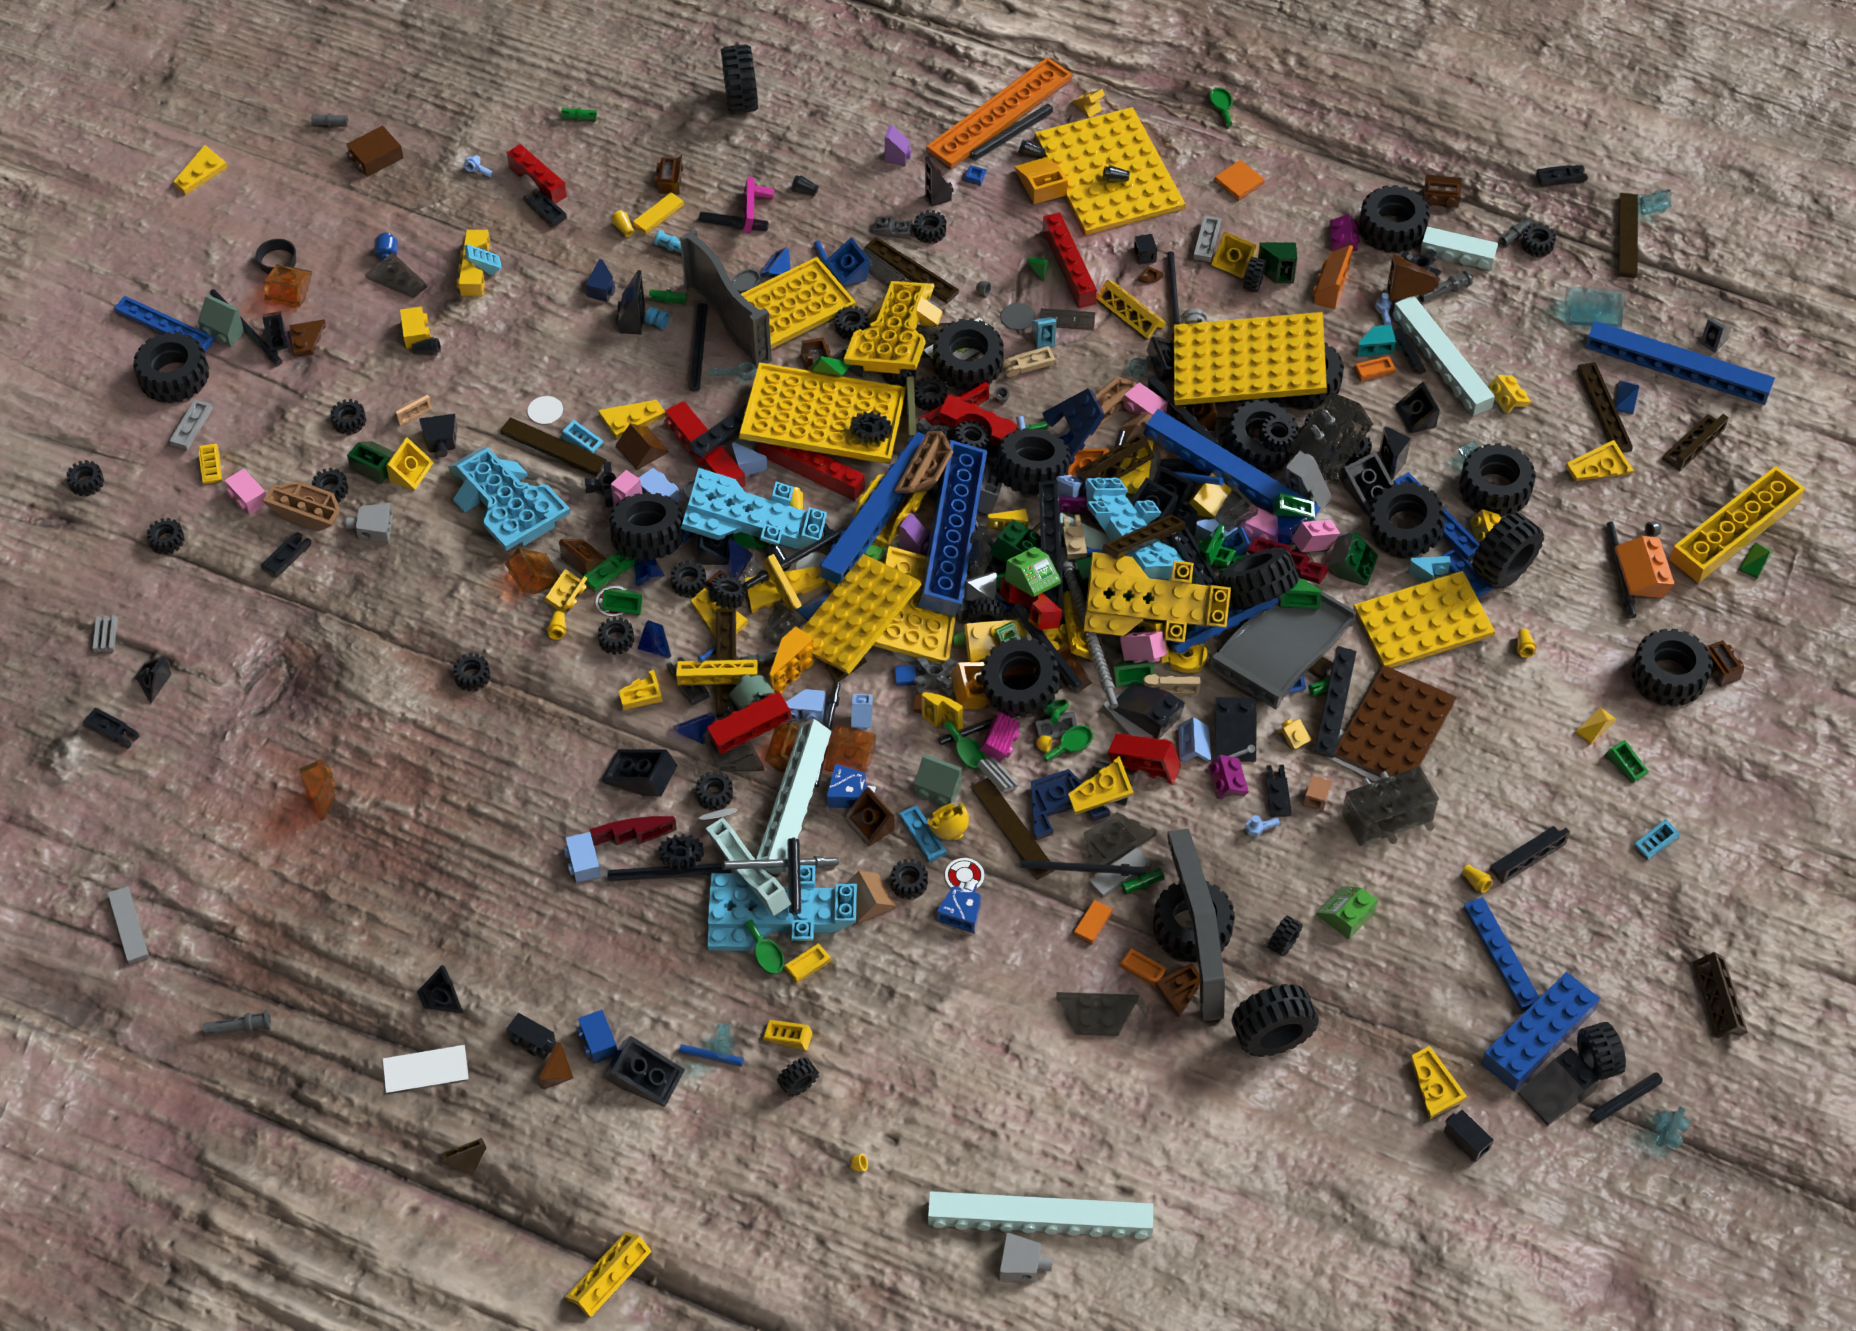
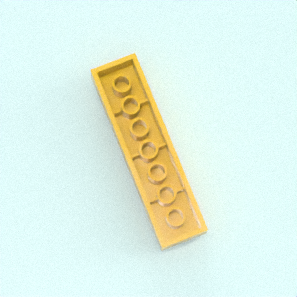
M1777 466L1773 467L1674 545L1669 560L1697 583H1700L1798 505L1806 488Z

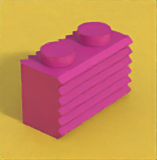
M999 712L993 718L979 750L1000 762L1005 757L1008 758L1014 748L1011 746L1012 742H1015L1020 735L1018 730L1020 722Z

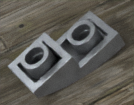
M893 216L876 217L873 231L874 233L893 238H911L914 224L912 220L895 221Z

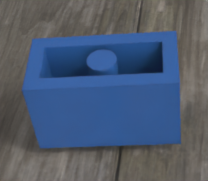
M603 1010L578 1018L579 1027H576L580 1040H585L586 1044L583 1047L587 1058L591 1056L595 1064L614 1057L618 1051L617 1045Z

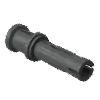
M1464 270L1462 274L1457 276L1452 275L1447 281L1439 283L1438 289L1442 288L1441 290L1418 295L1419 299L1425 302L1451 290L1456 292L1463 286H1471L1473 284L1472 276L1468 270Z
M269 1010L252 1015L251 1013H246L244 1017L204 1023L203 1029L206 1037L240 1030L253 1032V1029L265 1027L271 1029V1016Z

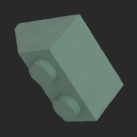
M207 295L198 319L200 331L213 336L220 344L232 347L244 334L238 308Z
M924 754L914 782V795L922 800L932 801L941 807L949 803L954 804L961 791L962 768Z

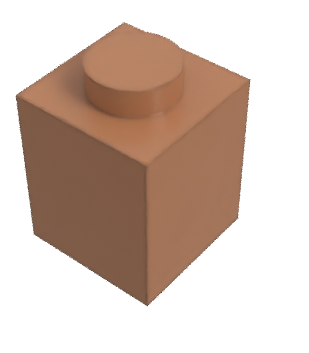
M1312 775L1305 796L1304 806L1324 811L1332 781L1324 777Z

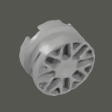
M1189 309L1181 315V324L1206 322L1207 320L1206 313L1200 309Z

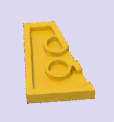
M657 400L598 410L599 416L616 440L622 436L630 423L647 426L665 418V410Z
M1147 440L1151 449L1153 450L1154 441ZM1145 447L1139 450L1137 458L1142 459L1148 455ZM1126 457L1121 467L1127 468L1130 465L1131 458ZM1151 460L1119 478L1128 489L1126 495H1135L1145 478H1149Z
M704 588L691 600V605L702 621L709 627L711 634L716 638V609H728V607L722 608V605L717 606L716 602L713 603L709 599V591ZM736 611L737 634L748 624V619Z
M1120 756L1109 766L1101 769L1090 780H1086L1068 794L1075 815L1134 795Z

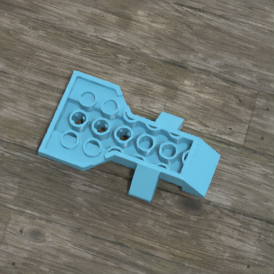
M488 447L479 448L448 466V469L458 480L462 479L464 481L453 498L454 502L465 513L479 505L481 500L488 508L484 519V527L506 551L519 543L522 546L527 545L555 528L556 521L570 514V508L548 485L530 486L529 483L520 482V480L528 476V473L517 462L499 459Z
M698 468L681 529L716 540L723 539L725 535L743 532L759 537L760 540L779 546L781 544L799 549L821 539L827 512L811 507L804 511L789 506L794 489L792 486L775 482L769 500L744 492L736 479Z
M1087 478L1086 505L1111 540L1144 527L1160 516L1161 511L1153 501H1136L1133 507L1125 496L1128 489L1119 478ZM1160 541L1126 555L1133 557L1148 578L1169 579L1173 561L1184 562L1173 547Z
M800 865L802 912L793 915L789 913L788 906L773 916L738 873H712L708 918V950L751 951L755 947L756 942L745 925V922L751 919L762 937H767L772 932L792 933V941H813L814 933H836L856 923L857 884H836V888H815V865ZM784 888L789 898L788 888Z

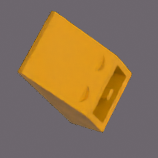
M1045 157L1014 166L1034 205L1066 196L1068 180L1062 169L1049 158Z
M796 626L781 639L769 674L770 686L775 693L780 691L782 694L791 682H795L801 673L806 669H810L814 664L813 639Z

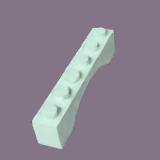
M723 817L706 828L712 843L727 861L755 860ZM763 868L735 869L773 916L791 905L785 889L775 877L768 874Z

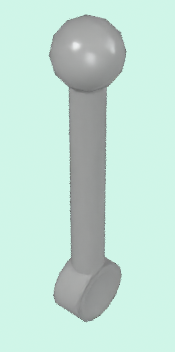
M1249 745L1247 749L1229 756L1238 757L1248 752L1253 753L1255 746Z

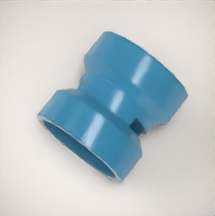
M651 306L646 313L645 323L656 325L657 328L664 330L669 322L670 314L666 311H659Z

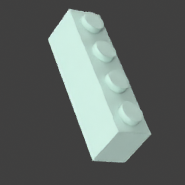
M1427 227L1420 254L1426 255L1430 249H1433L1437 252L1434 258L1491 271L1498 243Z

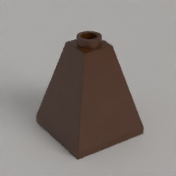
M1392 255L1386 288L1389 300L1434 292L1435 288L1438 289L1439 278L1436 277L1435 273L1397 255Z

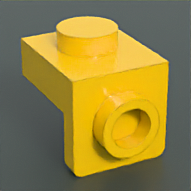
M1291 718L1281 723L1282 727L1276 730L1278 734L1283 733L1291 750H1295L1311 740L1300 719L1293 721Z

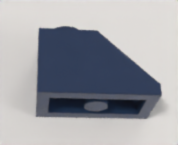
M599 259L586 283L587 297L608 302L610 296L614 295L616 287L604 261Z

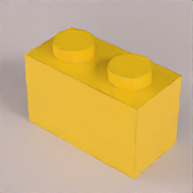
M422 306L400 310L406 349H411L412 343L431 337L429 327L425 326L429 324L427 313L423 314Z

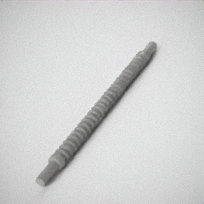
M1062 547V567L1065 580L1067 581L1068 589L1070 590L1069 592L1073 599L1074 607H1076L1075 610L1077 616H1079L1081 628L1083 629L1086 602L1084 601V596H1082L1083 593L1081 592L1073 563L1067 559L1066 549ZM1083 632L1091 652L1092 661H1094V666H1096L1097 675H1099L1100 684H1102V690L1107 695L1110 707L1116 708L1118 703L1113 691L1115 687L1108 672L1109 670L1105 663L1096 633Z

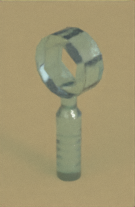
M1149 355L1145 360L1141 358L1132 359L1129 362V373L1135 377L1145 375L1147 363L1151 362ZM1138 365L1142 366V369H1134L1133 367Z
M742 362L738 369L711 368L710 376L738 374L740 379L748 381L756 376V366L751 362ZM744 369L752 370L750 373L742 372Z

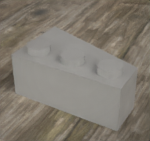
M1299 451L1286 466L1287 487L1321 507L1320 513L1332 499V496L1315 459L1310 454H1304Z

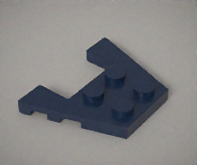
M1089 388L1042 413L1047 424L1051 427L1065 417L1075 437L1067 444L1071 454V465L1076 460L1074 456L1079 450L1082 451L1085 447L1084 442L1087 437L1094 434L1106 416L1094 392Z
M1069 769L1031 781L1035 840L1053 835V829L1047 818L1048 816L1072 809L1068 794L1080 786L1082 782ZM1107 806L1088 810L1092 821L1110 816V810Z

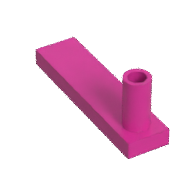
M747 177L743 203V233L749 234L754 221V196L773 199L774 189L754 185V178Z

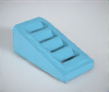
M468 244L464 246L466 259L492 276L501 269L500 257L498 255Z
M575 420L562 431L561 439L591 453H594L604 442ZM592 442L596 443L592 448L589 446Z
M1664 819L1634 843V846L1649 860L1679 839L1680 833L1667 819ZM1663 830L1669 835L1668 838L1662 833ZM1658 834L1663 842H1660L1655 836ZM1652 839L1658 846L1655 847L1649 840ZM1646 843L1651 848V851L1648 852L1642 844Z

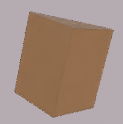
M858 871L846 883L857 884L856 921L858 924L896 908L878 873Z

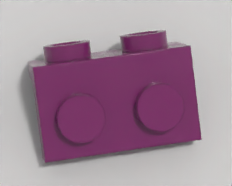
M1350 214L1330 220L1331 248L1334 251L1349 245L1353 246L1354 251L1358 250L1360 238L1357 230L1359 225L1357 220L1353 219Z
M1082 490L1077 498L1060 497L1061 512L1091 513L1086 505V490Z
M1219 755L1209 765L1218 799H1223L1227 794L1245 796L1249 793L1239 758Z

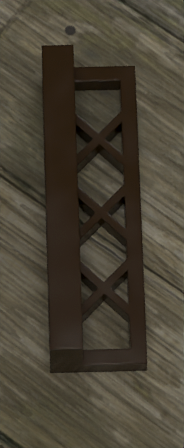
M1707 414L1663 455L1662 460L1678 471H1681L1725 430L1729 417L1722 414L1718 419H1715ZM1707 421L1711 423V425L1708 428H1705L1704 424ZM1693 434H1701L1696 439H1694ZM1683 444H1690L1686 449H1682ZM1678 455L1676 461L1672 459L1670 456Z
M1138 434L1075 471L1078 479L1083 481L1086 487L1087 478L1094 476L1109 478L1105 477L1106 470L1109 467L1116 468L1114 475L1110 478H1121L1155 458L1146 437ZM1145 447L1148 455L1142 459L1137 458L1139 450ZM1126 457L1131 458L1130 465L1127 468L1121 467L1123 459Z
M1712 952L1693 961L1715 1037L1719 1039L1732 1032L1739 1036L1748 1033L1725 958L1716 952ZM1709 962L1711 967L1706 975L1702 973L1700 966ZM1710 980L1716 982L1713 993L1708 992L1707 989ZM1716 998L1722 1002L1719 1012L1713 1009ZM1722 1017L1727 1019L1729 1027L1720 1030L1719 1023Z

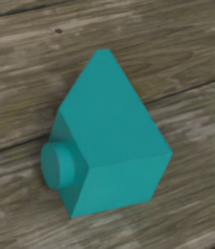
M1380 325L1372 327L1359 341L1357 357L1394 354L1396 340L1392 326Z

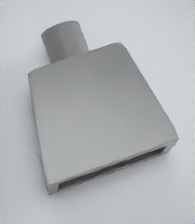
M383 503L359 507L357 517L346 518V528L356 529L358 539L389 544L393 518L391 504Z
M1007 1233L1000 1269V1281L1035 1282L1038 1270L1052 1271L1053 1258L1041 1256L1042 1244Z

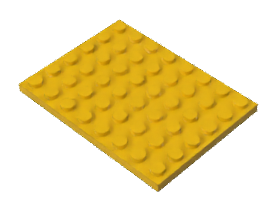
M1133 107L1035 132V139L1039 146L1045 149L1044 156L1059 166L1068 180L1065 197L1085 235L1185 209L1186 204ZM1112 165L1129 171V180L1111 183L1103 181L1104 166Z
M1323 312L1174 325L1175 406L1327 393Z
M759 362L739 439L890 464L906 387ZM863 411L867 413L873 411L874 414L881 413V417L887 416V420H890L892 425L890 438H886L885 442L879 440V444L875 442L869 444L868 441L862 443L861 439L856 440L855 435H851L850 430L852 418L856 417L857 413L863 415Z

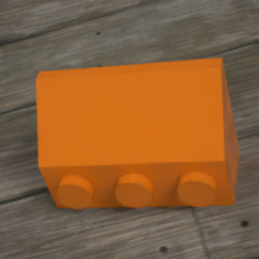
M1349 245L1331 252L1328 260L1324 259L1322 270L1324 271L1319 273L1317 279L1319 285L1314 286L1312 296H1315L1314 304L1336 309L1349 272L1353 246Z
M1641 536L1617 545L1614 548L1629 595L1664 598L1675 585L1659 537Z

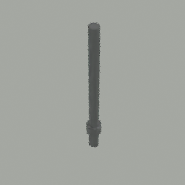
M813 856V858H800V865H815V868L837 866L839 864L838 857L824 858L823 856ZM788 859L722 862L723 870L788 867Z

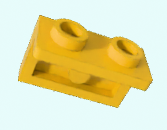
M1496 375L1488 386L1494 394L1496 402L1506 414H1509L1515 406L1528 407L1531 403L1527 393L1521 389L1516 378L1511 375Z
M1482 509L1470 520L1474 537L1479 543L1485 538L1487 532L1500 521V515Z
M564 569L544 601L563 613L567 608L571 610L577 602L575 596L577 594L581 595L587 587L584 584L587 577L584 576L582 579H579Z

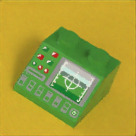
M1036 547L1007 560L1005 580L1032 597L1061 584V579L1049 555Z
M1342 886L1316 915L1350 939L1375 913L1378 900L1363 888Z

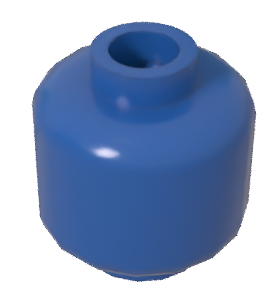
M381 233L375 238L374 254L380 260L390 261L397 256L398 240L392 234Z

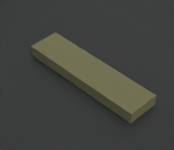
M914 377L906 378L908 441L916 435Z

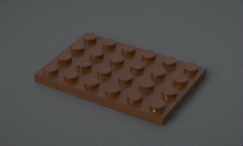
M1383 665L1337 746L1334 757L1380 778V773L1385 771L1392 782L1408 790L1453 708L1457 697Z

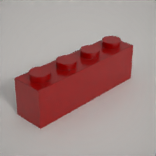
M780 691L772 693L758 702L749 704L740 711L732 712L722 720H716L707 727L709 737L721 755L792 720L791 710Z

